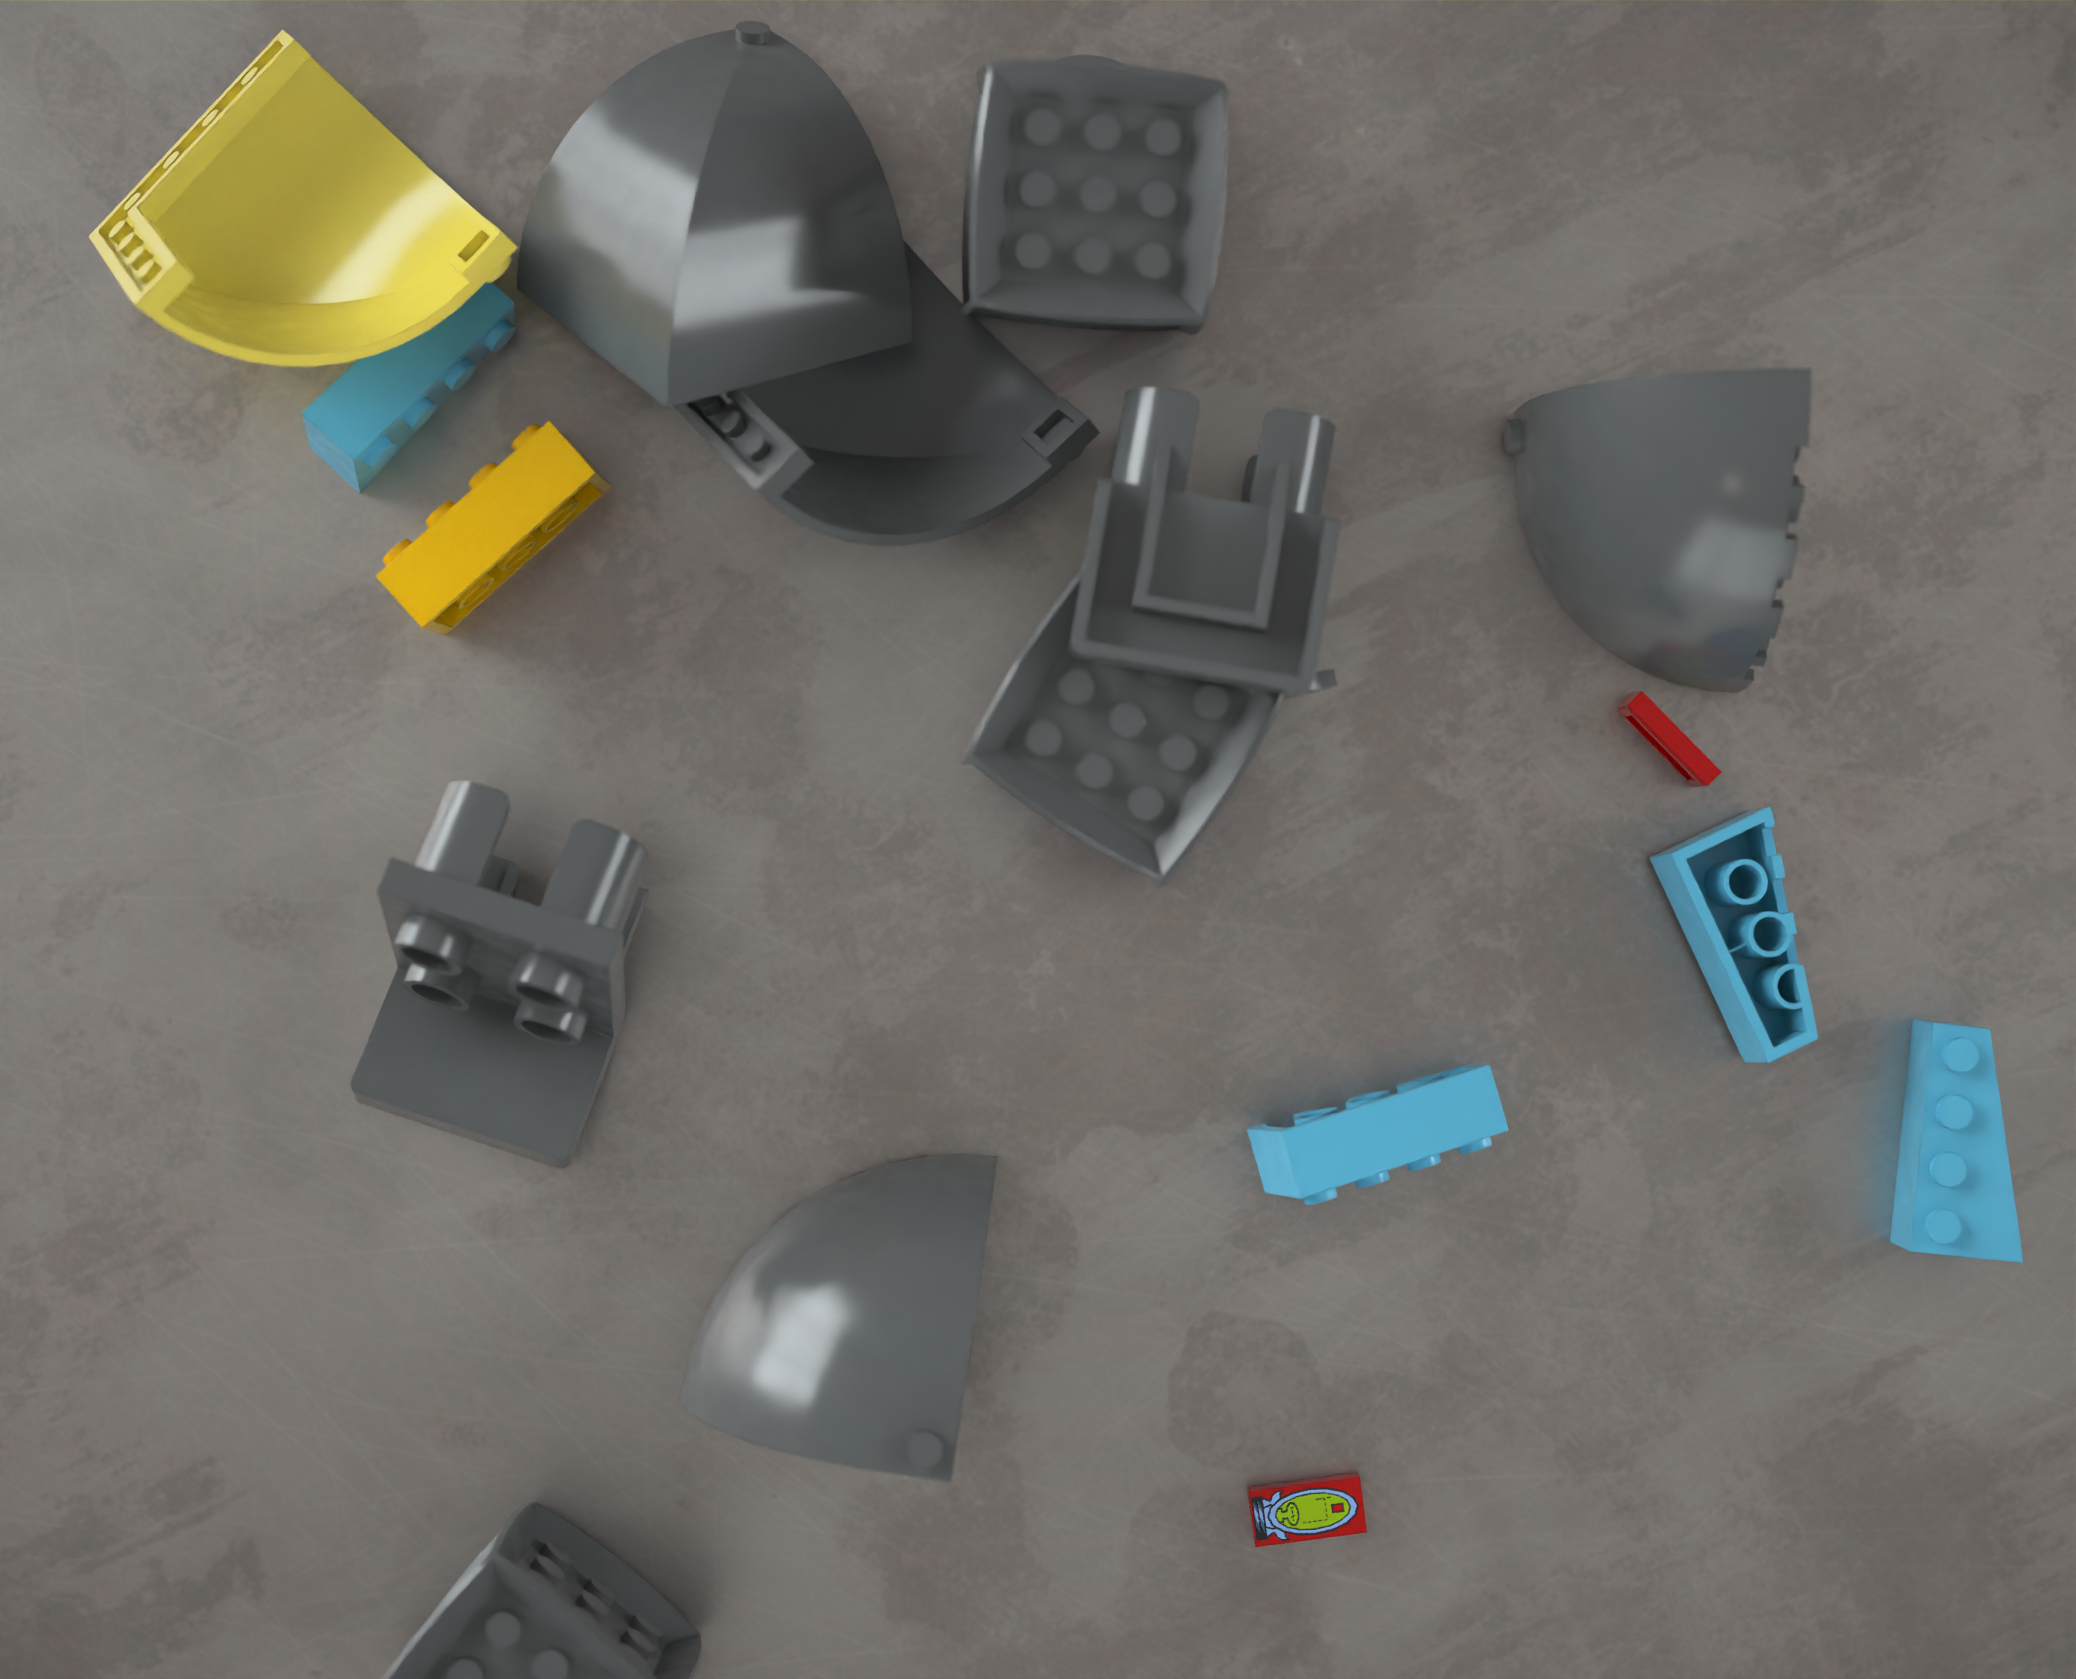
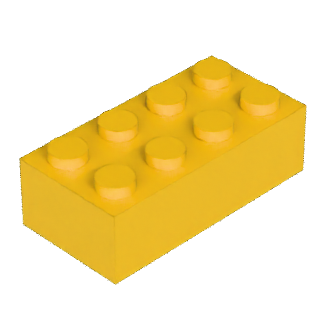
M550 421L546 422L542 427L535 423L526 428L511 444L515 451L498 466L495 462H491L480 469L468 483L472 490L456 504L451 500L443 503L426 519L425 524L429 528L414 542L405 539L384 556L382 562L386 567L376 577L422 628L446 636L612 487L570 438Z

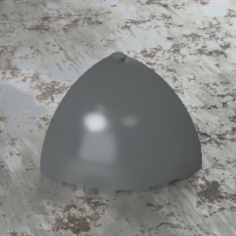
M1811 368L1705 371L1597 382L1561 389L1532 398L1514 412V419L1506 420L1504 434L1506 453H1514L1515 496L1521 527L1530 554L1544 582L1560 606L1601 647L1625 663L1651 676L1681 686L1706 691L1738 693L1746 689L1754 681V669H1750V667L1764 666L1770 638L1775 639L1784 610L1783 601L1774 600L1776 589H1781L1784 580H1791L1798 538L1796 534H1787L1788 523L1795 524L1797 522L1804 500L1805 486L1800 484L1799 477L1794 475V464L1798 460L1801 447H1808Z
M964 1153L938 1154L901 1162L880 1164L875 1166L874 1169L855 1174L844 1180H838L818 1190L806 1198L803 1203L790 1210L780 1220H776L761 1233L735 1264L729 1275L717 1289L699 1325L686 1363L679 1396L680 1404L684 1410L698 1421L716 1430L773 1450L853 1468L951 1482L998 1156Z

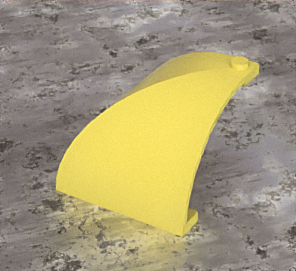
M284 30L268 44L88 236L133 304L157 323L184 339L219 354L249 362L277 366H321L345 363L373 356L402 345L430 330L455 312L485 282L491 283L497 280L511 263L510 255L518 248L500 229L478 213L409 150Z

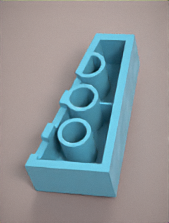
M485 282L455 312L430 330L402 345L373 356L358 359L302 412L310 449L357 492L361 493L451 393L460 389L472 377L476 366L490 351L493 353L499 351L511 339L516 330V327L513 326L516 323L515 303L494 283Z
M1771 806L1746 811L1649 857L1744 1062L1770 1063L1819 1039L1804 965L1799 964L1793 936L1797 934L1793 912H1788L1782 878L1786 876L1782 856L1776 853L1771 828L1775 827Z
M1913 1019L1890 1242L1911 1252L2024 1263L1990 1029L1968 1024Z
M1468 1064L1398 1084L1396 1086L1398 1093L1390 1095L1389 1090L1353 1097L1345 1102L1347 1109L1340 1112L1338 1107L1301 1112L1293 1115L1295 1126L1290 1128L1267 1126V1123L1246 1128L1265 1193L1298 1199L1303 1198L1304 1205L1317 1204L1337 1197L1336 1187L1354 1181L1357 1188L1385 1182L1390 1179L1388 1170L1407 1165L1408 1171L1434 1166L1441 1162L1439 1153L1458 1148L1459 1154H1466L1490 1147L1492 1145L1491 1136L1509 1131L1490 1065Z

